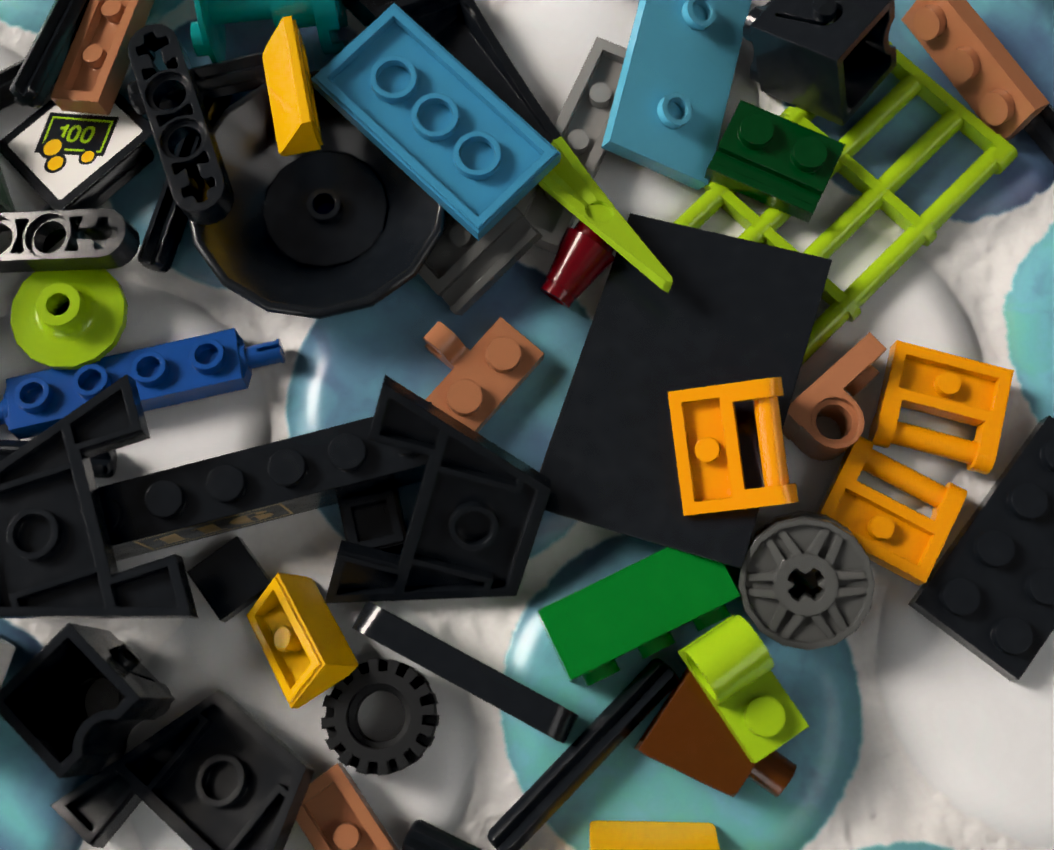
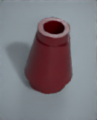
M579 220L574 228H567L546 276V281L540 290L560 305L569 308L573 301L615 260L612 255L614 249Z

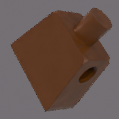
M686 667L677 685L671 690L634 747L641 754L733 798L747 778L754 781L773 796L778 797L791 781L797 768L795 763L776 750L756 764L751 763L688 667Z

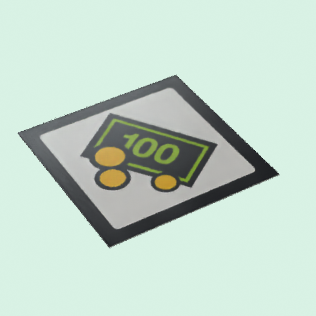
M119 93L110 115L62 111L52 100H49L0 140V153L53 210H62L153 133L149 121L142 115L137 114L131 104Z

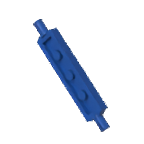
M232 328L106 356L100 361L85 365L80 369L55 370L52 368L7 378L6 390L0 402V425L6 424L8 430L18 440L38 436L126 374L136 382L143 412L248 389L252 377V369L285 363L281 340L276 339L275 341L247 347L236 329Z

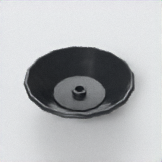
M320 70L310 71L311 78ZM265 82L224 109L212 126L234 192V204L229 214L216 224L200 225L189 219L194 246L224 287L267 312L323 319L372 307L416 277L444 234L447 211L321 96L314 87L313 91L323 141L321 150L281 156L278 152L267 83ZM201 143L198 145L195 152L199 149ZM201 175L193 176L200 192V199L197 202H204L208 199L207 190L210 188ZM328 202L335 205L333 210L327 214L317 213L318 207L323 203Z

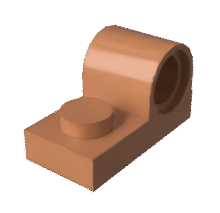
M869 332L790 403L782 430L783 435L811 459L827 461L843 454L861 436L865 423L863 411L852 397L857 395L880 373L873 364L887 349ZM826 416L836 421L840 427V439L834 440L822 435L817 428L816 418Z

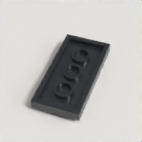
M1047 416L1039 421L934 567L927 582L922 584L908 604L1009 681L1021 678L1054 630V418L1051 416Z

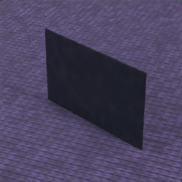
M630 213L627 223L670 273L673 284L669 293L661 290L629 261L616 252L615 260L612 263L540 469L541 474L551 479V492L545 511L742 569L760 507L684 516L668 392L755 379L782 377L784 396L778 397L783 430L832 260ZM753 401L736 402L734 405L746 489L764 487Z

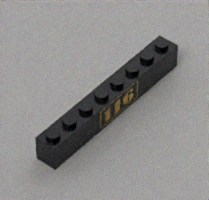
M373 416L97 487L115 560L118 561L337 504V499L392 486L398 488L421 482L428 456L369 441L368 437Z

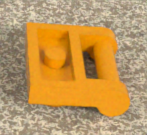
M897 340L890 347L877 410L870 426L868 440L872 441L875 446L888 448L890 444L966 463L967 470L988 475L994 466L998 453L1014 370ZM903 407L975 426L977 428L974 440L971 441L898 421L900 409Z
M782 377L755 379L668 392L684 516L799 502L796 483L789 482L778 397L784 396ZM753 401L764 487L749 489L745 487L734 405L736 402Z
M860 436L846 450L840 467L817 513L827 515L849 528L864 548L870 561L918 586L925 584L964 504L967 490L951 482L944 486L872 449L874 443ZM863 470L933 507L931 517L928 518L857 481L861 471Z

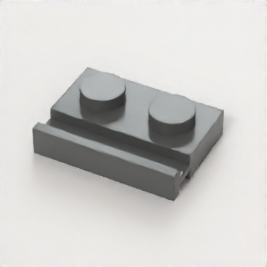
M516 206L479 241L447 212L444 234L418 274L438 296L444 299L450 306L449 309L455 315L462 316L543 236L529 223Z

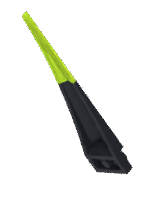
M474 0L341 1V4L366 28L393 3L401 8L561 153L560 163L538 185L661 290L669 293L673 284L672 276L614 207L565 142L507 56Z

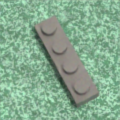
M599 37L596 38L554 125L593 180L607 152L601 146L627 48ZM537 184L515 206L529 223L542 234L543 237L535 246L556 254L567 228L572 227L576 216Z

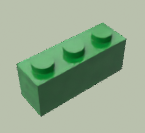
M666 547L538 610V617L569 681L582 676L588 687L620 671L615 659L635 649H638L642 659L676 643L671 631L691 621L699 632L731 616L725 604L741 595L724 564Z

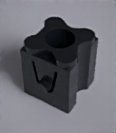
M770 0L764 6L753 8L743 26L744 39L750 41L754 47V56L750 68L751 79L760 83V90L844 126L897 65L896 47L890 45L888 41L890 27L895 18V1Z
M68 623L0 690V715L57 777L61 779L98 774L108 765L122 757L126 751L127 740L132 729L144 720H155L164 715L175 698L171 695L169 688L159 682L142 665V660L137 653L123 641L118 640L111 631ZM99 678L109 679L118 689L119 705L115 709L100 711L88 717L85 709L87 691Z

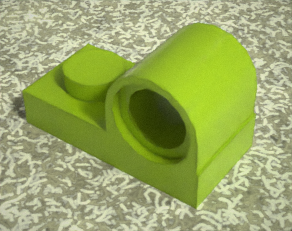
M732 615L677 651L751 763L756 764L809 727L771 671L774 668V662L768 649L755 630L742 616Z

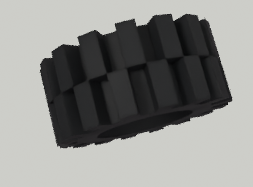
M374 658L367 659L368 662L362 664L358 663V667L349 676L333 685L334 689L330 695H325L322 706L326 707V716L321 717L322 729L327 730L329 738L325 741L329 749L337 752L340 756L338 760L345 766L350 765L356 768V772L365 775L378 774L379 776L403 770L423 756L422 754L431 746L435 738L434 733L436 726L439 725V715H437L436 704H438L436 695L432 692L429 686L430 683L423 675L402 662L392 659ZM378 691H388L397 696L405 710V722L401 731L394 738L385 742L374 741L368 738L362 732L358 723L360 705L366 697Z

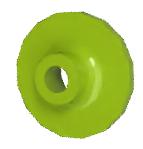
M106 269L34 272L23 281L14 297L10 325L16 343L34 361L55 370L80 369L85 365L100 361L117 345L127 325L128 303L121 284ZM67 301H70L68 310L61 315H56L58 309Z

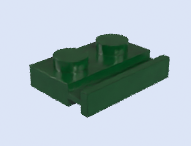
M740 100L714 157L707 167L704 178L809 223L846 144Z

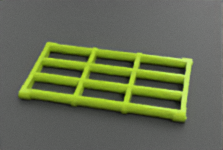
M897 49V65L891 73L900 81L838 140L846 145L830 178L838 172L858 189L862 195L802 253L829 259L878 209L890 217L904 232L844 292L827 278L821 298L829 307L814 321L802 365L846 321L853 322L861 314L860 307L922 245L929 246L937 238L936 231L993 174H1001L1018 157V152L1012 144L999 133H995ZM918 95L937 111L941 117L876 179L852 157ZM789 106L780 114L782 118L827 136L811 122L817 116L797 106ZM960 131L983 150L984 153L919 216L900 200L895 193L953 135ZM713 181L704 186L705 193L673 222L699 229L722 208L745 229L738 238L798 252L776 232L791 215L769 207L758 216L735 195L736 191Z

